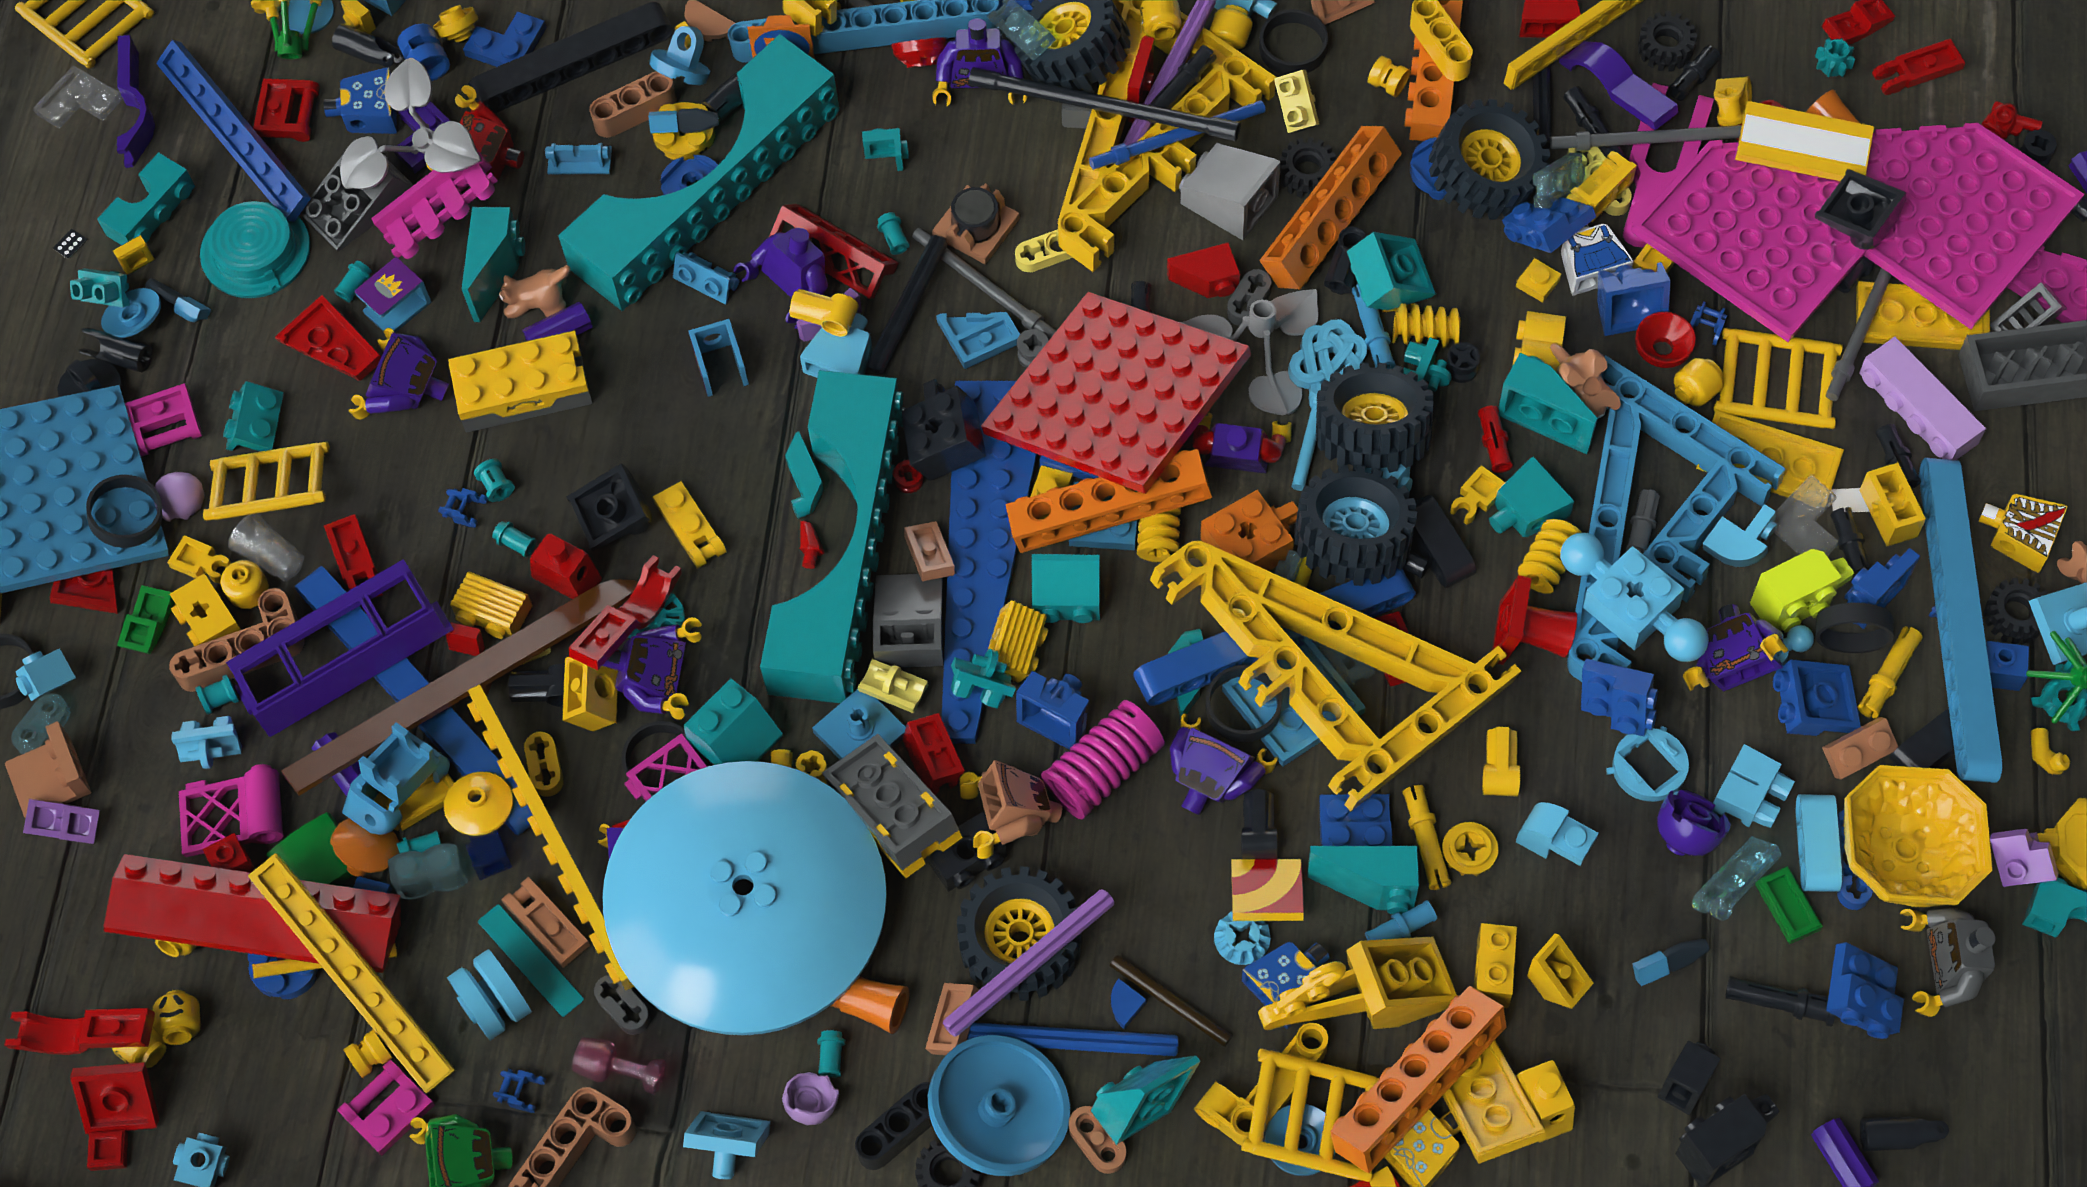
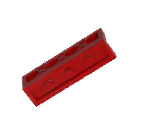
M799 204L782 205L769 235L770 237L778 232H782L785 222L793 225L794 229L803 228L807 230L809 239L815 238L820 243L821 250L825 256V273L869 299L875 297L883 277L894 274L898 265L897 261ZM836 253L844 255L848 269L843 271L837 270L834 267L831 255ZM866 268L875 273L869 287L860 283L857 270Z

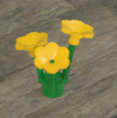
M252 0L251 7L254 8V11L256 13H266L267 20L271 21L277 56L282 59L302 58V51H309V37L318 6H321L323 0L309 1L311 8L302 38L299 37L298 31L289 30L288 6L290 0ZM280 10H281V16H282V31H281V32H280V30H279L278 21H277V20L279 19V13H278V12H279Z

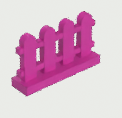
M477 148L476 150L481 157V162L457 172L441 173L435 170L431 171L371 218L374 225L384 234L385 240L389 244H395V247L391 249L395 257L412 258L419 251L418 242L426 236L429 239L438 238L445 229L443 225L445 221L451 217L455 220L462 219L468 214L470 210L468 204L476 197L480 200H486L494 193L495 187L493 184L498 180L492 173L486 174L492 167ZM470 185L471 188L462 194L461 192ZM445 205V208L437 214L436 211ZM418 225L421 226L415 232H411Z

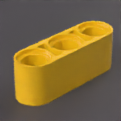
M1414 0L1410 18L1412 32L1447 79L1452 81L1464 80L1470 73L1473 53L1471 45L1438 0Z

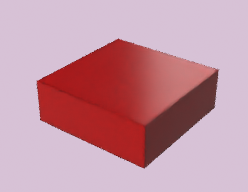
M450 623L454 630L445 634L449 650L477 656L484 651L485 646L479 628Z
M125 1130L89 1133L87 1168L90 1171L126 1168L128 1133Z

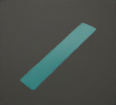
M499 904L478 920V924L562 1017H565L584 1000Z

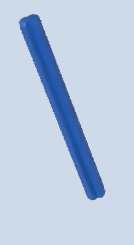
M988 1023L971 1024L967 1040L978 1036L1000 1035L1018 1039L1034 1048L1176 1056L1179 1046V1039L1176 1035Z

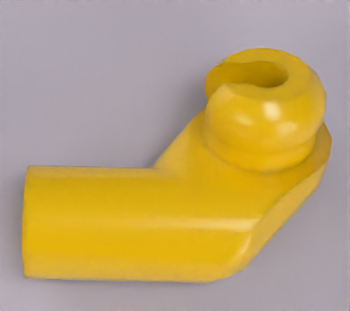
M2035 728L2031 730L2033 761L2049 774H2062L2070 766L2068 756L2060 752L2054 753L2049 749V731L2047 729Z

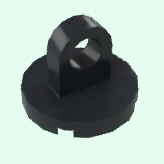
M76 359L66 368L67 370L61 376L57 387L58 397L119 385L123 396L122 389L124 385L122 377L112 364L99 359L84 361Z

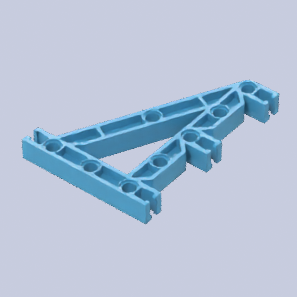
M1605 355L1607 369L1601 374L1602 379L1607 380L1613 385L1605 383L1618 395L1621 405L1617 410H1611L1607 407L1609 416L1589 534L1595 536L1601 542L1604 549V559L1613 565L1620 556L1640 430L1696 466L1699 464L1701 469L1708 472L1707 475L1643 553L1645 557L1684 588L1682 600L1687 603L1695 592V583L1701 585L1706 579L1710 565L1694 553L1705 541L1721 517H1724L1733 506L1737 491L1763 507L1771 496V488L1773 487L1774 490H1777L1782 483L1786 468ZM1630 394L1634 398H1626L1623 395ZM1677 429H1686L1689 433H1682ZM1733 464H1742L1745 468H1737ZM1755 476L1762 477V478H1764V479H1766V480L1772 482V485L1769 484L1768 482H1767L1766 484H1764V483L1761 482L1759 479H1757ZM1702 510L1705 511L1708 515H1699L1694 511ZM1602 522H1610V523H1612L1614 526H1612V527H1605V526H1603V525L1600 524V523H1602ZM1665 558L1668 559L1670 562L1660 563L1656 559ZM1680 570L1690 575L1691 577L1695 578L1696 581L1692 578H1690V580L1686 579L1677 571ZM1591 574L1581 576L1575 611L1577 613L1576 632L1567 658L1569 673L1581 682L1582 668L1585 661L1579 659L1578 655L1587 654L1592 660L1629 669L1632 663L1616 652L1623 641L1583 608L1586 590L1597 581Z

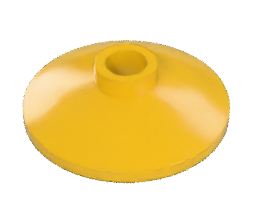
M474 772L461 777L450 787L444 800V812L449 824L458 832L469 836L486 835L497 830L507 821L513 808V795L510 787L501 777L489 772ZM478 795H481V798H480L479 801H477V802H471V801H470L473 797L478 796Z

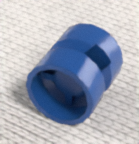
M424 23L415 24L401 32L398 36L397 44L405 60L414 58L426 68L431 81L445 75L449 69L450 62L432 26Z

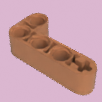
M272 588L261 594L258 600V607L263 620L262 623L175 654L169 666L171 673L181 688L193 692L196 691L195 687L199 685L206 687L222 680L223 675L228 674L230 679L235 678L226 663L227 661L298 621L296 611L285 592L281 589ZM282 605L280 610L271 612L275 607ZM304 638L288 647L292 657L302 651L305 644ZM276 654L243 674L282 660L279 654ZM227 656L221 663H216L219 658Z
M591 1087L578 1089L568 1100L508 1187H538L535 1182L531 1183V1179H534L540 1187H559L595 1135L616 1147L630 1144L636 1135V1125L629 1111ZM585 1103H597L596 1109L589 1114L581 1113V1108ZM615 1121H626L625 1128L622 1131H610V1127ZM568 1131L576 1132L572 1142L568 1144L560 1143V1138L564 1133ZM547 1161L555 1162V1166L550 1173H539V1168L543 1163Z

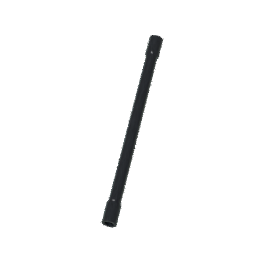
M973 67L969 75L970 86L994 91L1012 92L1198 131L1210 136L1237 141L1240 134L1241 123L1227 119L1199 116L1007 76L996 71Z

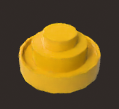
M457 5L442 12L439 15L440 21L433 28L439 38L446 37L448 40L454 39L455 42H461L472 35L471 30L475 27L473 23L478 20V15L473 7L462 9L461 5Z

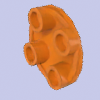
M350 818L338 824L330 839L335 855L347 865V871L353 876L360 877L366 873L382 872L395 865L399 857L397 846L399 841L394 831L384 835L372 834Z

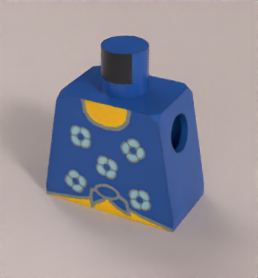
M389 67L342 79L340 81V97L324 99L323 101L326 117L342 116L346 129L350 133L396 134L397 112L387 103L384 94L386 81L391 75Z
M1287 942L1246 966L1242 970V982L1264 1006L1280 1001L1279 995L1282 992L1303 985L1302 979L1308 976L1312 970L1324 964L1329 959V955L1319 943H1314L1302 953L1294 943ZM1292 1024L1285 1025L1284 1027L1288 1029Z

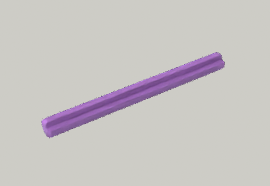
M1216 0L1196 1L1143 104H1150L1178 73V67L1186 62L1216 4ZM1135 118L1123 143L1129 145L1137 142L1153 124L1149 121Z
M1103 889L1096 892L943 1020L946 1030L953 1036L961 1034L1114 906V900L1111 895Z

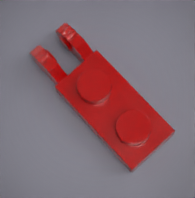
M1947 39L1897 56L1894 60L1885 62V64H1881L1873 69L1872 75L1876 80H1882L1898 72V77L1884 82L1881 86L1882 92L1888 96L1892 93L1900 92L1905 87L1909 88L1962 70L1965 66V61L1952 39Z
M353 514L324 525L345 584H348L349 590L357 586L355 581L365 577L370 579L375 576L377 571L356 515Z

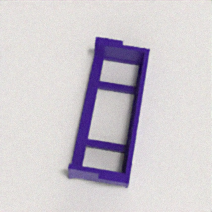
M403 559L226 663L238 683L235 685V688L247 712L255 716L267 735L271 737L454 629L438 602L436 601L432 604L429 602ZM406 579L422 608L387 628L370 599ZM362 605L378 634L303 677L288 647ZM279 654L294 683L259 703L243 673Z

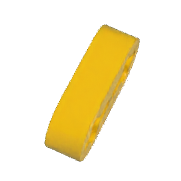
M533 733L524 743L530 780L539 795L544 797L553 796L563 786V775L558 750L553 738L548 733ZM543 743L546 747L544 748L545 759L540 760L536 752L537 744ZM548 769L551 776L550 784L544 786L542 770Z

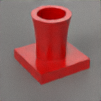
M1518 575L1499 603L1492 650L1499 645L1506 653V658L1502 661L1499 660L1497 664L1503 665L1520 642L1539 647L1565 658L1574 640L1577 613L1529 606L1528 599L1532 578Z

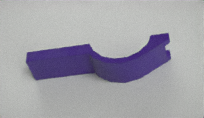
M124 35L118 36L117 88L126 105L140 110V115L135 125L126 133L117 137L118 154H124V166L130 168L134 167L150 143L155 123L144 97L139 93V52L131 36Z
M1583 41L1567 55L1559 58V63L1569 71L1575 69L1576 65L1590 70L1604 85L1612 101L1653 130L1658 129L1678 113L1677 103L1636 76L1625 60L1614 49L1601 42Z

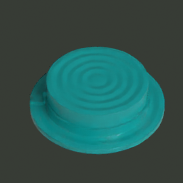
M250 201L236 204L222 212L206 232L200 249L202 269L208 280L217 289L228 295L240 298L268 296L287 287L303 271L310 254V237L305 224L299 216L295 222L287 221L284 214L274 207L272 203Z

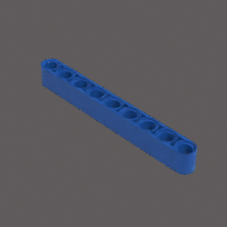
M1396 568L1395 575L1389 579L1382 574L1380 583L1371 584L1368 578L1364 579L1363 586H1354L1353 580L1319 594L1373 618L1408 603L1414 598L1416 591L1404 570ZM1328 621L1331 628L1342 630L1339 623ZM1281 626L1295 644L1297 643L1296 638L1299 640L1298 647L1304 645V642L1301 641L1304 639V636ZM1225 631L1150 661L1137 668L1133 673V677L1147 704L1155 706L1210 684L1220 672L1227 668L1238 665H1251L1259 658L1248 657Z

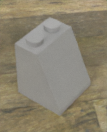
M1216 143L1210 152L1205 151L1201 155L1197 167L1192 174L1187 173L1183 177L1179 185L1181 190L1180 204L1239 239L1244 240L1278 197L1280 161L1275 158Z

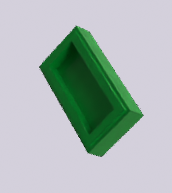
M1788 866L1756 880L1755 886L1789 945L1821 931L1822 924Z

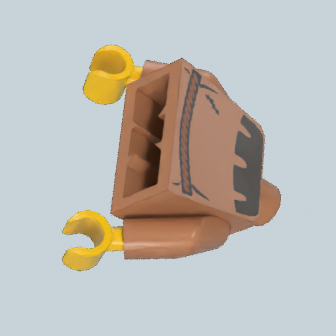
M994 760L988 770L982 772V776L978 777L975 773L966 772L960 777L961 798L968 800L976 798L980 791L989 829L996 831L994 834L988 831H979L975 834L973 847L977 848V857L980 859L991 857L995 844L1001 842L1004 845L1024 836L1037 835L1046 821L1057 823L1061 817L1062 805L1048 799L1044 782L1040 778L1023 772L1014 766Z

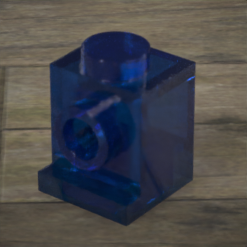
M498 829L486 835L469 836L471 842L465 844L480 881L512 868Z

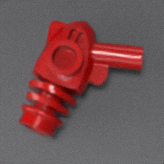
M1995 101L1991 112L1985 117L1981 125L2005 140L2010 134L2014 136L2020 135L2022 129L2028 131L2040 130L2043 121L2018 115L2014 104H2003Z

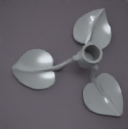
M409 58L404 60L388 77L384 89L385 99L390 107L396 111H405L409 108L410 115L420 125V129L416 130L412 136L413 145H383L378 148L376 140L372 137L366 136L356 139L348 146L341 161L340 176L342 184L346 189H370L380 184L386 177L389 168L388 159L382 154L386 151L411 152L413 154L421 152L425 154L424 158L427 165L441 173L461 171L481 162V157L475 148L471 134L465 126L455 121H448L442 123L433 131L429 129V124L425 123L417 114L415 107H424L430 102L433 87L426 68L416 59Z
M1316 289L1288 293L1271 301L1257 300L1253 302L1250 306L1249 316L1243 317L1241 325L1233 335L1232 325L1224 317L1218 315H1201L1180 322L1233 341H1237L1248 326L1250 332L1255 337L1264 338L1267 376L1256 377L1249 386L1251 402L1260 410L1277 415H1289L1298 409L1302 399V388L1297 387L1290 380L1288 371H1281L1273 375L1270 334L1274 329L1280 327L1287 335H1304L1307 328L1316 325L1318 321Z

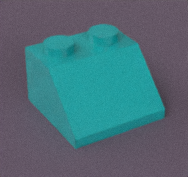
M1372 232L1347 251L1351 262V270L1356 276L1361 290V297L1368 308L1391 310L1398 308L1401 303L1408 305L1436 295L1417 242L1413 238Z
M1032 554V609L1047 616L1045 623H1054L1058 620L1089 623L1092 620H1100V555Z
M732 678L684 724L686 740L714 765L740 761L758 762L783 737V733L758 700Z

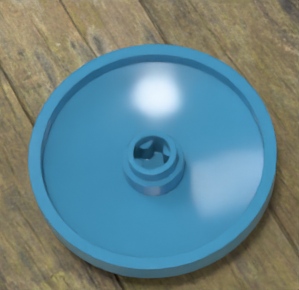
M978 1036L954 1047L935 1070L928 1091L930 1120L942 1144L963 1164L985 1174L1014 1176L1036 1169L1045 1163L1058 1149L1064 1140L1069 1126V1096L1064 1081L1057 1069L1047 1057L1031 1045L1007 1036Z

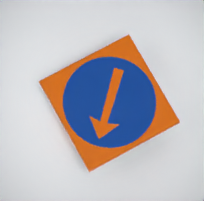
M790 15L768 16L764 26H751L747 28L753 58L781 34L815 60L810 24L794 25Z

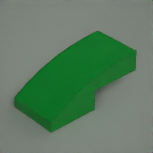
M141 585L133 614L126 615L117 646L151 654L161 637L172 611L170 609L174 605V601L170 596L172 592Z

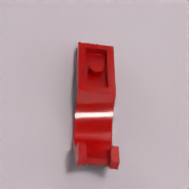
M653 555L643 566L641 577L630 598L618 609L607 605L569 647V657L599 670L635 629L646 628L655 620L681 576V568L675 566L670 573L664 572L657 568L659 557Z
M149 1008L85 1010L84 1017L78 1019L51 1018L28 1011L12 1012L10 1019L21 1022L17 1039H5L4 1046L10 1049L57 1055L81 1054L87 1051V1048L148 1047L155 1012Z

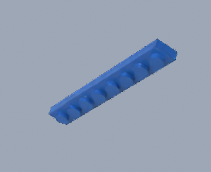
M172 40L157 61L158 67L272 205L284 214L287 221L295 222L311 197L185 46L179 41Z

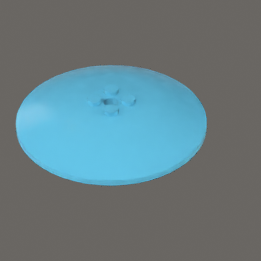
M755 761L728 762L693 771L671 782L648 799L632 816L620 834L608 861L603 888V915L606 932L613 953L633 986L650 1003L670 1017L701 1030L726 1035H754L779 1031L806 1021L831 1006L847 992L868 965L880 938L886 911L885 873L878 847L871 832L847 800L827 784L800 770L784 765ZM738 880H750L754 885L753 890L747 895L735 893L733 887Z

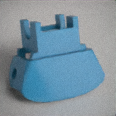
M397 722L391 727L392 734L368 758L362 756L358 760L361 774L351 783L342 810L345 816L372 834L384 835L391 833L403 818L398 808L431 774H433V781L439 783L450 768V761ZM379 791L392 800L388 810L373 801Z

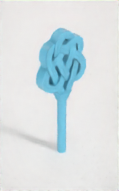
M1341 319L1330 320L1322 326L1313 325L1307 328L1301 340V350L1293 354L1288 366L1290 380L1297 387L1309 389L1308 399L1311 408L1291 486L1297 491H1302L1306 484L1317 441L1318 390H1321L1322 382L1324 380L1330 381V375L1336 371L1339 372L1343 365L1345 367L1352 365L1354 370L1360 369V363L1364 362L1367 354V345L1364 339L1355 334L1350 325ZM1329 353H1334L1335 356L1330 361ZM1315 358H1317V364H1318L1319 371L1317 370V365H1316V360H1315ZM1301 365L1304 366L1305 373L1300 369Z

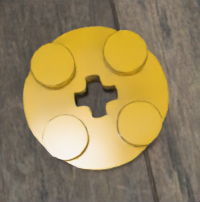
M690 102L665 104L659 109V111H679L692 108L708 110L702 104ZM712 127L701 132L685 133L684 136H680L679 132L652 133L656 147L658 150L663 151L666 157L672 160L683 157L685 161L694 159L693 155H700L699 152L703 151L706 147L709 149L715 139V128Z

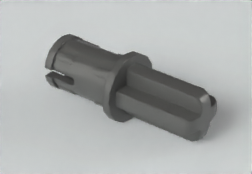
M1643 489L1640 492L1635 515L1630 519L1632 530L1626 547L1627 551L1633 546L1643 554L1648 548L1652 529H1655L1657 525L1654 519L1660 496L1655 490Z

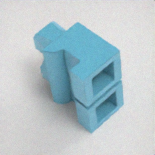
M1744 744L1713 802L1715 807L1712 811L1720 815L1726 812L1741 819V822L1747 827H1750L1752 821L1771 828L1781 808L1764 800V798L1769 793L1785 801L1795 781L1778 772L1782 764Z

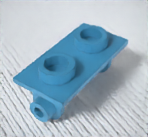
M552 143L551 146H546L545 148L546 159H549L547 173L610 174L612 146H603V143L579 146L556 145V143Z
M677 252L675 255L673 278L726 305L729 290L734 291L739 285V279L736 278V274L718 266L711 269L712 263L696 256L693 252L689 254Z

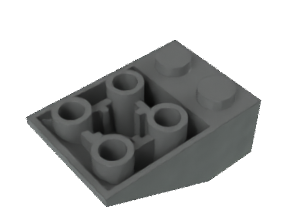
M342 155L311 195L310 201L300 213L337 251L342 250L374 226L371 218L413 186L389 160L387 175L380 184L370 189H346L342 184L340 176Z
M919 574L876 575L873 616V653L875 660L889 666L896 665L901 668L944 666L943 578L922 581Z

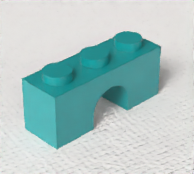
M158 152L138 174L149 195L137 203H128L117 197L97 218L105 235L120 245H124L140 235L147 242L151 234L162 222L168 220L171 212L182 200L188 198L195 187L187 169Z
M2057 878L2055 881L2038 882L2036 884L2022 925L2056 938L2065 927L2068 919H2080L2087 923V890L2082 891L2071 887L2063 879Z

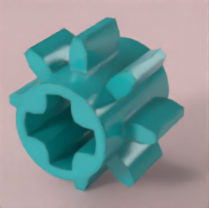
M1842 38L1826 39L1824 47L1817 48L1815 58L1819 60L1816 69H1821L1827 77L1838 75L1844 77L1846 69L1853 68L1855 58L1852 57L1854 47H1849Z

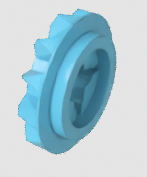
M1232 911L1219 920L1214 932L1215 946L1220 955L1227 961L1238 965L1251 964L1266 954L1270 945L1271 938L1268 924L1264 921H1233ZM1250 927L1248 937L1252 942L1243 940L1234 947L1236 934L1233 930L1242 932Z

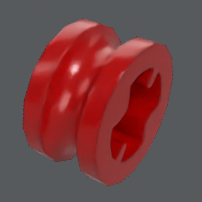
M909 460L902 461L896 465L893 472L896 488L903 493L917 492L923 485V475L910 465ZM911 472L913 481L906 482L904 473Z

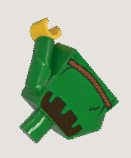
M458 1114L432 1118L428 1123L419 1117L413 1118L410 1122V1125L414 1128H422L418 1134H411L409 1137L417 1144H425L429 1187H489L494 1180V1170L511 1169L512 1150L510 1147L492 1148L489 1130L479 1128L478 1124Z

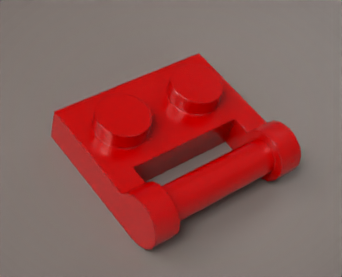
M263 78L253 129L260 137L293 138L300 142L309 141L311 136L310 119L314 99L319 95L320 85L312 80ZM295 94H302L297 124L289 123Z

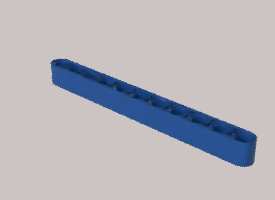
M323 566L318 567L294 586L313 611L346 593ZM359 606L327 625L348 650L378 634L367 614ZM407 658L374 676L375 680L396 703L429 684ZM451 707L418 725L421 731L462 776L474 772H489L505 780L513 795V808L505 824L517 836L530 827L527 818L532 816L528 805L520 807L512 789L518 787L513 777L505 778L497 763L499 759Z

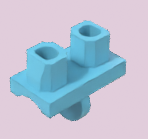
M230 716L217 717L212 727L202 728L201 724L196 721L183 722L180 731L172 732L171 740L177 748L180 762L200 760L203 769L212 768L213 758L241 754L242 751L239 737Z

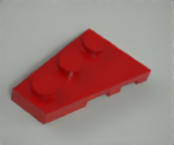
M323 295L316 299L275 336L278 342L358 381H361L377 367L381 359L376 350Z
M112 569L53 582L49 597L50 603L118 614Z

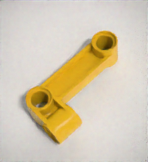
M1317 1023L1304 1024L1299 1028L1295 1037L1282 1053L1320 1062L1324 1059L1327 1052V1031L1322 1025ZM1306 1038H1315L1320 1042L1321 1046L1316 1049H1308L1303 1045L1302 1041ZM1275 1067L1265 1130L1273 1116L1291 1099L1296 1071ZM1215 1081L1194 1107V1110L1205 1122L1219 1129L1242 1146L1244 1139L1249 1137V1132L1241 1131L1237 1124L1244 1119L1252 1120L1258 1083L1246 1099H1243Z

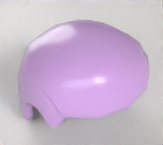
M185 472L169 473L162 476L155 484V488L161 498L162 518L165 521L170 522L174 518L188 520L190 516L201 509L205 498L202 483L192 474Z
M811 1072L796 1074L786 1083L782 1102L786 1112L793 1120L807 1126L821 1124L832 1115L838 1102L839 1090L833 1087L828 1076H818Z

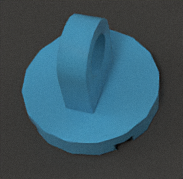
M693 26L679 27L672 36L668 50H653L650 56L649 64L655 71L671 79L683 76L685 77L684 82L687 84L704 85L710 74L708 67L698 62L703 50L704 39L701 31ZM688 34L691 37L689 49L685 46V37Z

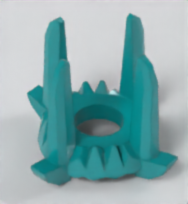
M2068 660L2064 666L2063 664H2056L2055 672L2070 673L2074 666ZM2051 679L2044 685L2040 697H2031L2032 705L2037 708H2044L2048 715L2053 717L2062 705L2058 698V692L2062 690L2069 691L2074 685H2072L2070 680ZM2082 689L2077 696V703L2071 705L2059 720L2066 723L2070 731H2079L2078 721L2087 715V689Z

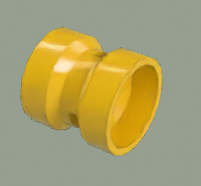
M1380 56L1369 73L1368 83L1376 88L1381 86L1386 89L1388 94L1397 97L1409 79L1410 69L1402 65L1395 66L1392 64L1391 59Z
M374 1030L364 1035L363 1040L360 1042L361 1044L352 1043L343 1049L361 1078L372 1072V1065H377L378 1063L385 1064L392 1059L391 1054Z

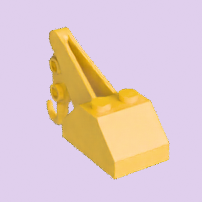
M1434 937L1359 941L1346 950L1350 970L1346 971L1345 964L1339 961L1321 965L1302 979L1303 985L1282 992L1279 995L1280 1001L1261 1008L1258 1014L1264 1030L1367 1011V1016L1373 1029L1394 1028L1446 1010L1451 1000L1457 994ZM1355 987L1358 988L1360 993L1306 1007L1308 1004Z

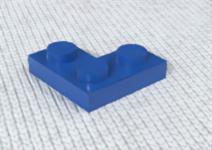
M517 12L504 35L476 26L463 48L466 57L495 67L503 65L533 52L546 30L545 21Z

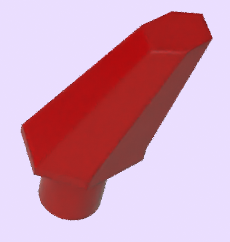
M800 521V550L804 553L802 566L807 569H814L817 556L824 554V549L814 526L810 522Z

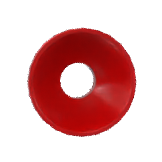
M947 37L891 44L893 55L903 64L907 65V68L936 65L939 54L947 45Z
M1656 312L1647 316L1639 324L1635 336L1636 349L1639 355L1649 364L1661 368H1671L1685 362L1691 355L1696 340L1691 324L1680 315L1672 312ZM1658 342H1665L1671 346L1672 352L1667 355H1660L1654 350L1653 345Z

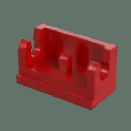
M936 713L907 722L902 740L920 780L934 795H937L940 786L948 783L950 789L954 788L958 784L960 775L964 774L965 770L940 714Z

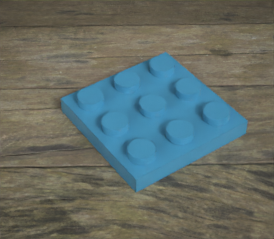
M1304 636V639L1301 640L1304 642V645L1299 647L1358 716L1365 713L1366 707L1312 640ZM1277 660L1281 668L1291 669V665L1287 661ZM1240 677L1229 680L1222 685V692L1252 729H1257L1265 725L1276 712V698H1272L1260 708L1254 700L1259 692L1257 687L1264 683L1252 679L1250 682L1252 687L1246 691L1238 683ZM1286 687L1281 691V714L1277 725L1268 735L1261 738V741L1273 756L1278 758L1277 761L1282 767L1321 742L1290 706V687ZM1322 711L1325 719L1336 721L1333 713Z

